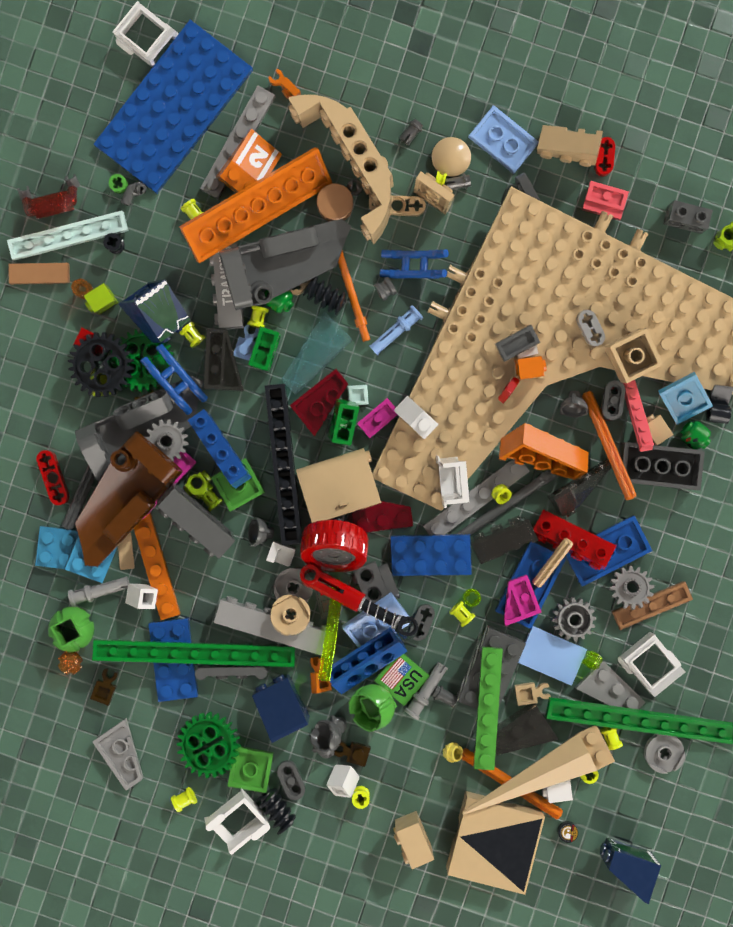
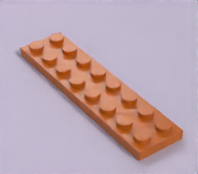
M316 147L312 148L179 226L198 263L203 262L319 193L326 185L333 184L319 149Z

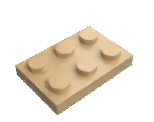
M420 172L416 177L414 193L446 215L454 198L452 189L444 184L441 186L435 182L436 178L431 174Z

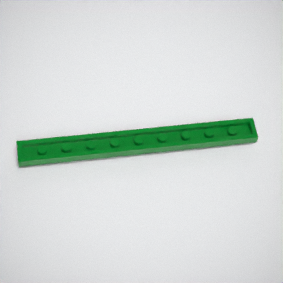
M94 639L92 661L294 667L295 647Z
M552 697L548 699L546 719L733 744L732 722Z

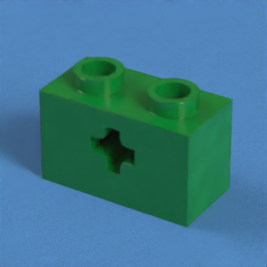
M336 399L328 435L331 442L351 446L359 412V406L356 402Z

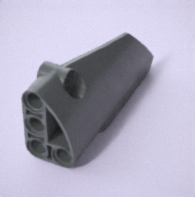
M343 219L333 220L219 251L235 310L258 304H266L273 298L337 267L351 226ZM260 289H267L268 295L266 298H258L257 293Z
M190 376L201 389L204 381ZM180 380V381H178V382H176V383H173V384H171V386H172L173 388H175V387H176L177 385H179L183 380ZM189 387L179 394L193 409L189 415H186L169 396L168 392L162 388L118 407L110 416L75 430L78 446L98 483L110 464L112 453L119 450L135 431L144 437L150 436L147 429L153 430V423L159 426V420H163L165 424L168 419H171V424L179 422L177 427L185 428L182 432L191 427L188 420L196 415L199 398ZM166 435L162 437L161 441L166 446L172 439ZM121 454L118 457V463L123 465L126 458L124 454Z

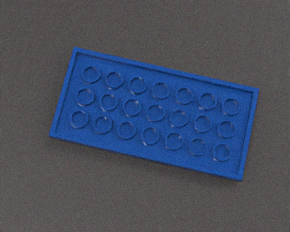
M189 20L94 142V146L158 194L249 77L253 68L200 26Z

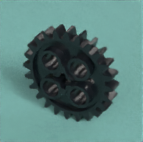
M94 332L93 337L87 334V341L80 338L81 345H73L77 351L70 352L74 359L68 360L69 363L73 364V367L68 368V370L74 371L71 378L78 379L75 385L82 384L81 391L88 389V395H93L95 392L96 397H100L102 393L104 397H109V391L112 395H116V389L123 391L121 384H129L126 377L132 378L133 376L128 372L135 369L129 366V363L133 362L134 359L128 358L132 351H125L128 345H120L121 338H117L114 341V334H110L107 338V332H102L101 337L98 332ZM98 345L103 349V353L100 356L95 352ZM114 357L119 360L117 368H114L111 364ZM87 361L91 364L89 372L84 370V364ZM99 361H104V362L102 363V365L104 366V368H99V367H100V364L98 363ZM103 373L107 376L105 384H102L100 381V376Z

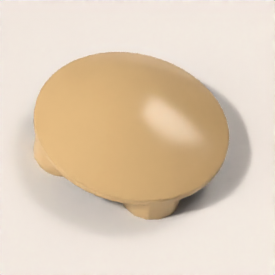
M448 137L440 140L432 152V165L440 174L447 173L448 177H458L467 170L471 162L470 149L459 138Z

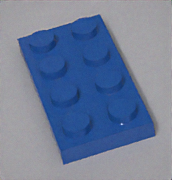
M632 515L595 534L616 545L605 570H596L589 566V562L583 559L578 561L572 558L569 552L565 556L580 586L583 587L651 552L652 549L636 517Z
M470 534L391 536L392 576L471 575Z
M530 540L510 580L527 574L541 609L566 558L562 559L543 586L538 588L532 581L554 552ZM507 587L495 609L496 612L502 615L505 614ZM538 614L520 620L518 623L531 629Z
M189 618L148 623L151 641L192 643ZM153 663L158 702L199 696L195 664Z

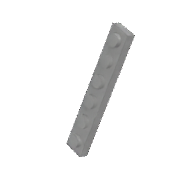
M259 85L256 87L200 187L201 191L217 200L220 198L226 185L216 178V175L251 128L255 132L258 130L276 98L275 94Z
M512 459L470 490L469 502L451 504L423 525L424 529L429 535L447 534L494 499L491 493L497 485L504 484L508 488L530 471L525 464H515V460Z

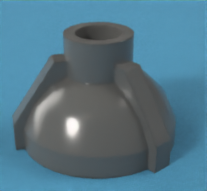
M579 391L569 392V397L563 400L560 405L561 415L577 418L589 414L588 405L581 398Z
M251 518L248 529L250 546L255 547L267 541V539L273 538V527H268L260 518Z

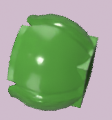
M72 606L65 607L62 611H57L51 617L48 625V636L53 639L52 644L65 652H76L80 650V647H86L91 642L95 630L94 622L89 620L90 614L84 609ZM71 619L79 637L66 642L58 625Z
M376 684L362 686L355 691L349 700V712L355 715L354 722L360 728L369 732L387 726L392 720L395 708L397 707L387 685L383 687Z

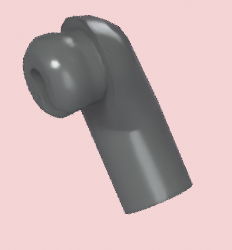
M142 182L128 185L121 203L130 206L133 197L146 192V185Z

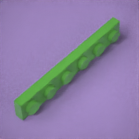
M482 647L474 769L494 770L502 648Z

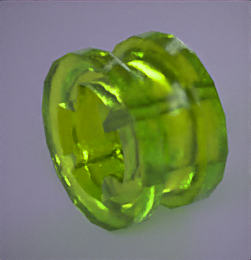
M470 588L463 593V601L469 607H475L480 603L481 595L476 589ZM471 592L477 595V599H474L473 603L466 599L470 596Z
M587 651L586 657L582 661L583 664L593 670L599 669L603 658L596 652Z

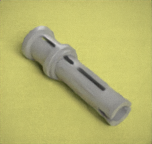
M126 576L92 587L85 585L84 588L79 590H68L69 602L72 607H76L77 604L86 601L89 603L93 602L94 598L128 589L129 579Z
M437 662L420 691L413 695L414 698L408 708L404 709L407 714L419 720L421 711L429 704V697L448 670L445 665Z

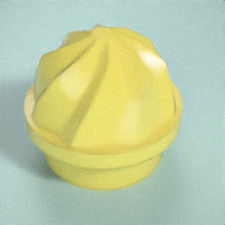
M455 742L445 745L443 749V756L448 762H458L463 756L462 747Z

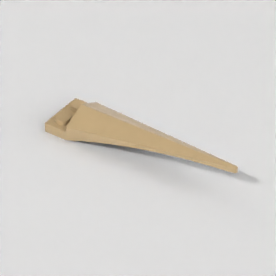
M593 725L572 736L528 768L465 809L462 814L486 808L597 771L615 762L598 727Z

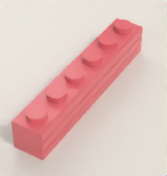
M636 381L623 383L625 386V401L639 451L652 450L654 443Z

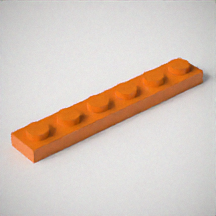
M150 512L136 525L134 532L150 586L158 589L156 606L160 620H164L181 613Z

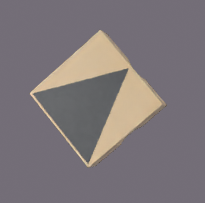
M465 791L459 814L458 830L452 841L446 865L447 874L525 895L545 819L542 810L515 803L501 802L462 814L465 809L485 797L484 795Z

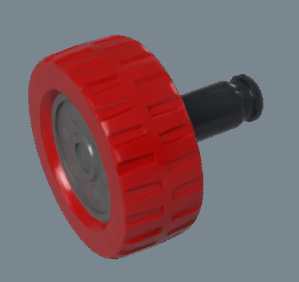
M345 515L330 520L313 522L303 530L300 555L306 564L315 565L319 570L328 572H349L361 568L366 563L368 535L361 527L346 522Z

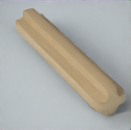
M564 538L533 579L534 585L538 588L543 586L572 548V541Z

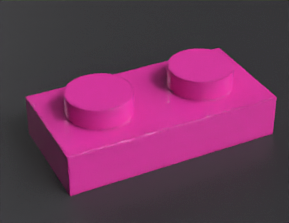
M387 398L357 424L370 439L398 414L394 411L395 406Z

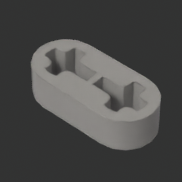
M591 310L579 312L576 321L585 341L590 346L601 345L605 340V334L595 313ZM584 314L586 316L590 315L591 319H589L588 321L591 327H589L586 322H582ZM591 329L595 334H599L598 342L591 341L590 338L593 336Z

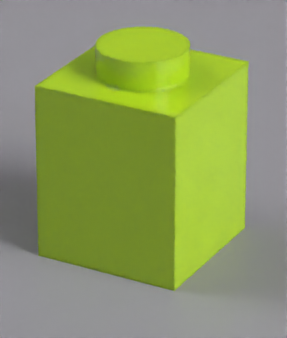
M105 283L84 295L87 300L85 305L91 313L94 311L98 315L119 303Z

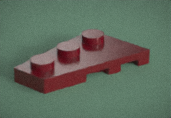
M335 369L290 405L314 436L335 406L336 399H339L347 388L348 383L339 371Z
M381 501L380 504L352 512L353 524L361 527L365 532L413 526L410 506Z

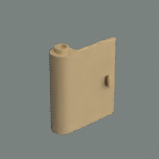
M362 448L296 469L312 523L330 520L381 503L369 465L372 462L369 450L365 451Z

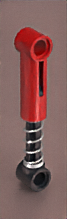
M309 564L301 569L300 578L304 586L322 593L355 612L364 611L367 613V616L371 615L375 617V620L383 621V624L390 625L403 639L410 640L417 635L418 623L413 617L396 615L395 612L391 613L387 608L384 609L379 604H374L371 602V599H366V594L324 573L315 565ZM313 572L316 576L313 580L305 579L306 574ZM404 624H411L414 628L413 631L410 633L404 632L402 629Z

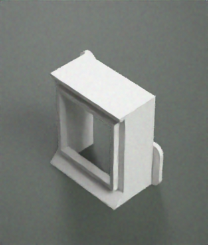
M139 1L134 4L113 30L116 44L130 55L135 53L152 68L155 65L154 58L171 38L174 40L178 35V32L161 21L140 4ZM141 14L163 31L147 52L125 36Z
M436 455L443 507L447 508V504L469 502L466 461H459L458 457L440 458Z
M651 632L618 657V662L627 673L634 674L654 697L685 673L679 660ZM655 644L674 668L651 686L633 664V661Z
M242 788L239 793L212 815L204 817L206 830H214L227 843L231 855L250 839L257 840L270 829L267 816L263 815L262 809L258 808L259 806ZM244 803L256 817L236 834L232 835L221 822Z

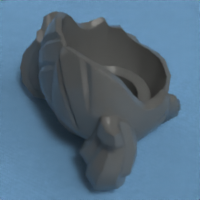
M331 715L330 720L318 721L310 735V742L314 746L311 751L317 752L323 758H331L341 742L342 733L347 729L346 719Z

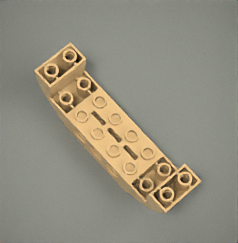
M318 95L289 97L290 106L288 108L296 124L300 123L302 128L321 118L325 127H330L331 136L336 145L340 144L341 153L345 160H350L356 178H361V185L367 195L371 194L372 204L375 209L361 217L362 225L360 227L367 241L371 240L375 244L383 234L391 214V188L394 187L392 173L351 107L346 108L337 101Z

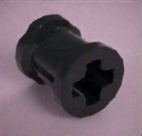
M109 233L105 236L103 244L106 249L113 254L123 252L125 243L119 235ZM113 240L117 241L115 247L112 246Z

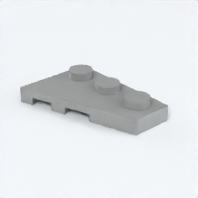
M603 660L575 686L577 690L610 706L639 710L646 703Z
M127 718L92 741L125 790H128L144 778Z

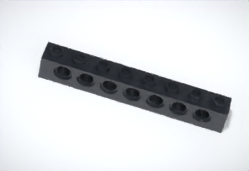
M286 384L266 385L265 394L282 545L300 544L302 528Z

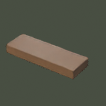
M9 264V284H70V264Z

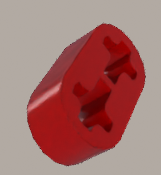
M610 137L602 138L596 165L594 166V171L601 177L609 175L614 167L616 146L614 140ZM604 143H607V146L610 147L606 155L604 154V148L601 147ZM603 159H606L605 165L609 166L605 171H602V167H599L603 163Z

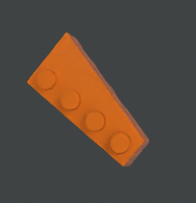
M524 423L501 438L499 459L506 461L507 458L515 460V464H532L534 469H550L552 474L573 480L588 473L589 452L565 442L563 439L552 436L548 432L541 431L530 424Z

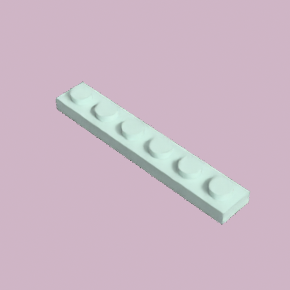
M118 211L7 240L11 258L15 261L104 238L109 233L120 234L129 230L124 212Z

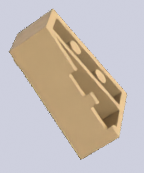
M543 125L537 147V154H540V157L545 159H552V157L560 158V161L565 163L575 161L585 167L596 165L603 131L597 130L596 134H587L585 129H578V132L567 130V127Z

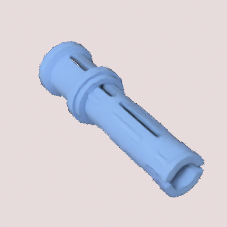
M411 305L410 310L402 317H397V322L369 347L376 355H379L382 350L404 331H410L411 326L419 319L422 320L423 316Z

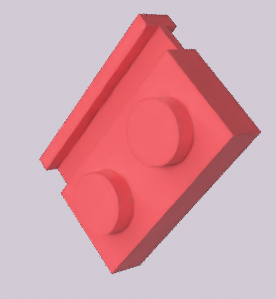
M590 181L582 210L601 215V212L604 211L608 213L607 215L611 214L613 216L612 219L620 221L629 191Z

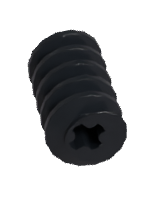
M318 277L313 278L303 296L308 293L307 300L310 301L314 298L315 305L321 302L322 309L328 306L329 313L335 309L334 315L337 317L347 301L345 299V292L339 296L338 288L332 292L331 284L325 288L324 280L318 284Z
M272 788L267 790V793L260 795L255 802L261 801L258 808H266L263 815H271L267 821L275 820L272 828L280 827L277 832L280 835L293 825L296 815L290 814L291 808H285L286 802L281 801L282 796L280 794L276 795L277 789Z

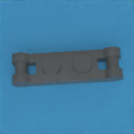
M201 665L196 670L195 676L199 680L205 679L206 676H216V679H227L228 676L246 679L252 675H255L258 679H264L268 673V667Z

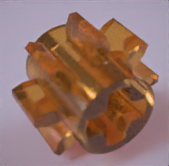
M64 652L58 657L61 661L58 667L66 675L70 673L75 675L83 667L80 665L83 659L77 652Z

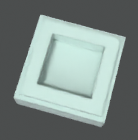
M367 385L347 386L349 401L356 402L357 405H369Z

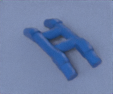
M447 249L429 251L382 250V258L402 259L401 270L380 269V277L394 279H438L446 277L447 271L445 269L428 270V259L448 257L449 252ZM410 259H420V270H409Z
M159 344L156 349L170 366L160 373L148 357L142 358L141 363L185 414L189 415L193 409L179 395L189 387L201 402H205L208 397L165 346ZM174 372L183 380L175 388L166 380Z

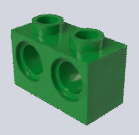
M260 326L248 365L270 372L281 334Z

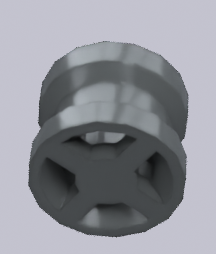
M385 277L383 282L374 284L383 302L390 295L394 296L397 294L394 285L388 277Z

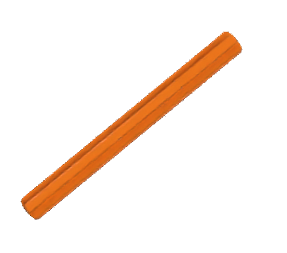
M592 391L585 392L582 398L588 405L589 415L626 500L634 499L636 492Z
M464 748L461 759L474 766V753ZM497 767L494 770L478 769L501 785L512 778ZM536 792L520 796L557 820L562 816L563 810L560 807L549 803L547 799Z

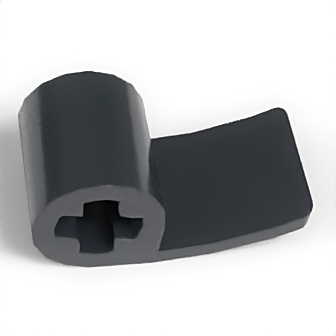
M714 385L710 395L713 407L706 411L707 422L729 423L731 418L729 402L733 393L732 386Z

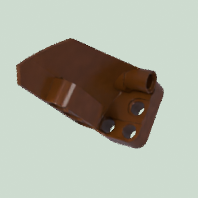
M137 431L119 450L112 453L109 466L75 522L85 566L98 567L155 506V501L183 472L166 454ZM121 454H124L126 458L123 465L118 463V457Z

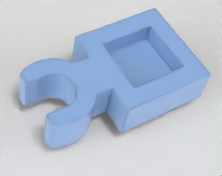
M249 325L244 327L245 338H238L233 356L250 361L255 345L253 340L259 333V328H256L254 334H249Z

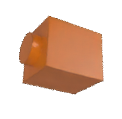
M542 356L514 359L517 379L544 376V371L547 370L545 359L542 360Z

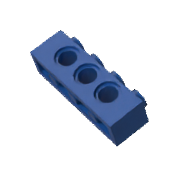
M205 409L188 420L230 485L237 488L252 478L211 415Z
M389 627L324 671L331 685L342 695L408 651L398 634Z

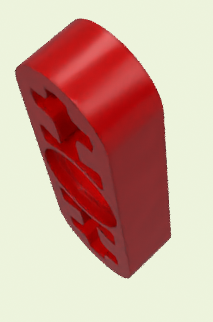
M43 450L38 453L36 461L49 499L54 505H64L68 502L70 495L57 457L54 452ZM44 454H46V456L51 457V459L48 460V463L50 466H54L55 469H48L47 471H45V468L49 467L47 462L42 461V459L45 458ZM51 472H55L58 475V480L54 484L48 480V475ZM61 484V487L58 488L59 493L64 494V497L61 498V502L59 499H55V496H57L58 493L56 489L52 490L51 487H55Z

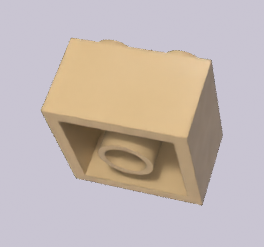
M647 328L638 329L604 346L621 383H629L663 366Z
M417 811L396 819L395 827L393 828L394 838L398 846L402 845V856L405 863H409L411 868L414 869L433 861L432 846Z

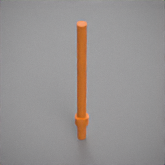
M342 251L338 261L339 268L356 318L354 320L356 328H359L362 340L366 342L370 340L366 327L368 323L366 317H363Z

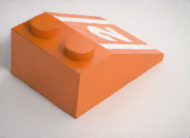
M251 128L218 172L216 178L237 193L270 174L282 154Z

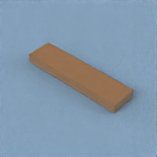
M682 581L653 593L652 597H647L650 601L648 604L642 602L643 607L641 609L636 605L635 610H631L630 606L623 609L622 606L611 611L619 630L693 600L686 582Z

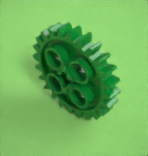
M135 329L133 336L127 332V339L120 337L122 339L120 345H128L125 351H130L135 347L138 348V351L128 356L129 359H134L133 362L129 363V366L136 367V371L131 374L132 378L126 377L129 384H123L124 388L127 389L130 386L132 392L138 388L140 393L143 392L144 388L150 393L152 386L158 390V382L152 375L147 374L148 370L139 361H141L143 356L148 357L159 372H163L170 365L158 351L155 355H149V351L161 343H152L143 332L139 334L137 329ZM168 341L163 343L168 351L172 349L171 345H166ZM145 344L144 351L142 352V345ZM114 357L111 362L115 364H112V366L117 368L119 360ZM143 369V377L140 378L141 371Z
M212 712L207 713L206 716L204 713H201L199 718L196 715L193 716L192 721H186L187 726L181 728L183 733L178 735V738L182 741L178 742L177 746L182 747V749L177 753L184 755L180 761L186 760L185 768L191 766V773L197 770L198 777L204 773L206 778H209L211 774L214 778L219 773L223 775L226 773V770L232 768L231 764L237 762L234 757L240 755L235 750L241 747L240 744L236 743L240 736H234L237 729L231 730L232 722L226 724V717L220 720L219 713L215 714L214 717ZM210 727L215 730V736L210 734ZM193 736L198 739V745L193 742ZM223 736V740L197 754L194 753L195 750ZM219 745L224 747V754L219 751ZM202 754L208 757V763L203 761Z

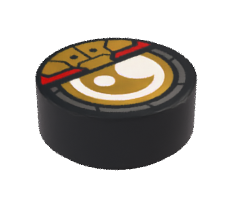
M564 821L558 826L557 832L562 841L571 843L577 839L578 829L574 823Z

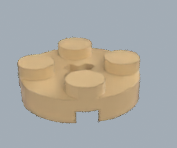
M284 595L273 604L270 615L271 623L284 636L297 635L306 629L310 621V608L304 599L292 595ZM289 610L296 613L294 620L285 618L287 615L286 611Z

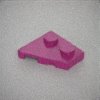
M527 574L508 581L504 614L505 626L542 613Z

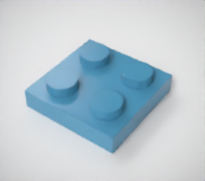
M695 372L658 390L676 425L713 407Z
M40 526L35 566L64 569L78 537L77 530Z
M78 535L64 569L103 583L117 547L98 567L85 566Z

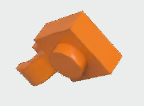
M275 70L279 79L274 80L272 77H268L271 85L282 87L283 90L281 92L287 99L292 96L301 95V91L287 77H284L281 70Z
M311 658L310 663L315 671L310 673L312 693L317 694L332 690L331 683L324 671L326 669V658Z

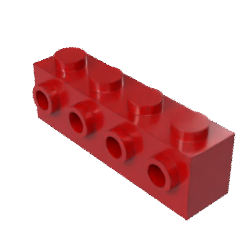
M544 509L532 532L536 540L542 543L547 541L553 544L552 547L554 549H557L564 538H568L573 542L572 548L568 551L571 553L570 556L578 561L583 559L589 562V566L596 570H605L616 548V545Z

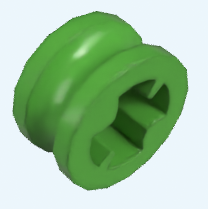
M114 174L109 179V186L115 193L122 194L125 192L128 182L123 175ZM119 179H121L123 186L121 188L118 186L116 189L114 182L116 180L119 182Z

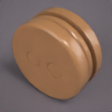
M337 183L323 187L317 196L318 212L328 222L340 219L346 220L353 211V196L350 190L344 185Z

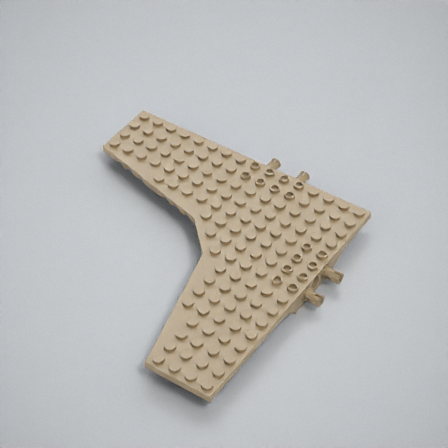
M510 187L469 270L465 273L451 264L447 269L449 271H447L446 277L460 283V288L451 307L447 309L432 301L430 306L437 309V311L429 308L427 313L443 319V323L409 398L439 425L423 439L399 416L372 471L373 478L442 511L444 507L442 505L439 467L436 463V455L440 458L458 457L459 461H466L467 479H469L501 441V438L507 434L547 385L598 367L615 370L604 346L641 328H647L663 363V366L643 376L674 383L695 372L704 389L712 390L714 385L733 387V298L643 253L640 249L648 236L647 232L643 233V230L637 229L630 245L607 235L605 231L613 218L611 214L607 215V212L602 211L595 227H591ZM591 310L595 313L605 334V340L601 345L590 346L587 344L576 321L579 312ZM584 314L582 322H586L588 326L591 327L588 321L589 319H591L590 315L586 316ZM528 325H532L540 343L536 345L538 354L527 357L542 356V360L545 359L547 370L544 371V376L521 379L513 393L503 404L498 400V397L510 380L514 377L517 378L514 359H518L516 355L503 362L495 343ZM591 329V332L593 334V336L590 338L591 341L598 342L597 338L599 337V334H595Z

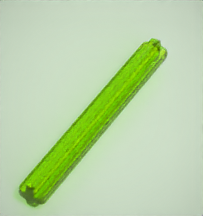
M331 598L319 671V680L325 682L330 681L341 611V604Z

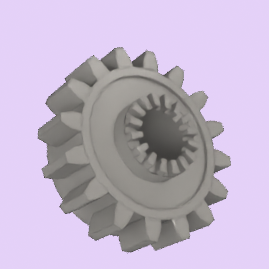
M168 419L167 423L164 424L163 420H159V426L153 423L154 429H147L150 436L145 438L174 462V456L180 459L181 455L179 452L185 453L187 451L183 446L189 445V442L184 440V438L188 437V434H183L184 427H177L179 422L171 424V419ZM163 436L171 437L172 444L170 446L162 444L161 439Z
M632 566L628 567V571L623 567L620 569L621 574L618 572L614 574L617 579H611L610 581L614 584V586L609 588L610 591H614L611 598H617V605L620 603L624 604L623 609L630 606L631 610H635L636 605L641 609L643 607L642 602L648 604L650 601L647 597L654 595L650 590L655 587L654 585H649L652 577L646 578L647 571L640 573V567L635 571ZM627 584H634L636 592H629Z
M574 597L570 598V602L563 599V605L556 604L559 610H553L556 617L551 618V620L557 623L553 628L555 630L560 629L558 634L560 636L565 634L566 640H569L570 637L574 641H577L578 637L585 639L584 635L586 633L590 635V629L595 628V625L592 624L596 620V617L592 616L594 609H588L590 604L588 602L583 604V599L581 598L577 602ZM577 614L578 621L571 624L570 617Z

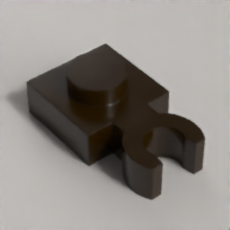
M108 667L102 672L103 680L98 679L90 697L91 700L107 706L110 705L117 687L112 682L119 675V672L116 671L113 677H109L107 674Z
M341 740L339 745L343 747V750H335L334 755L337 757L345 755L347 756L346 762L365 767L371 746L354 741L351 742L350 746H347Z

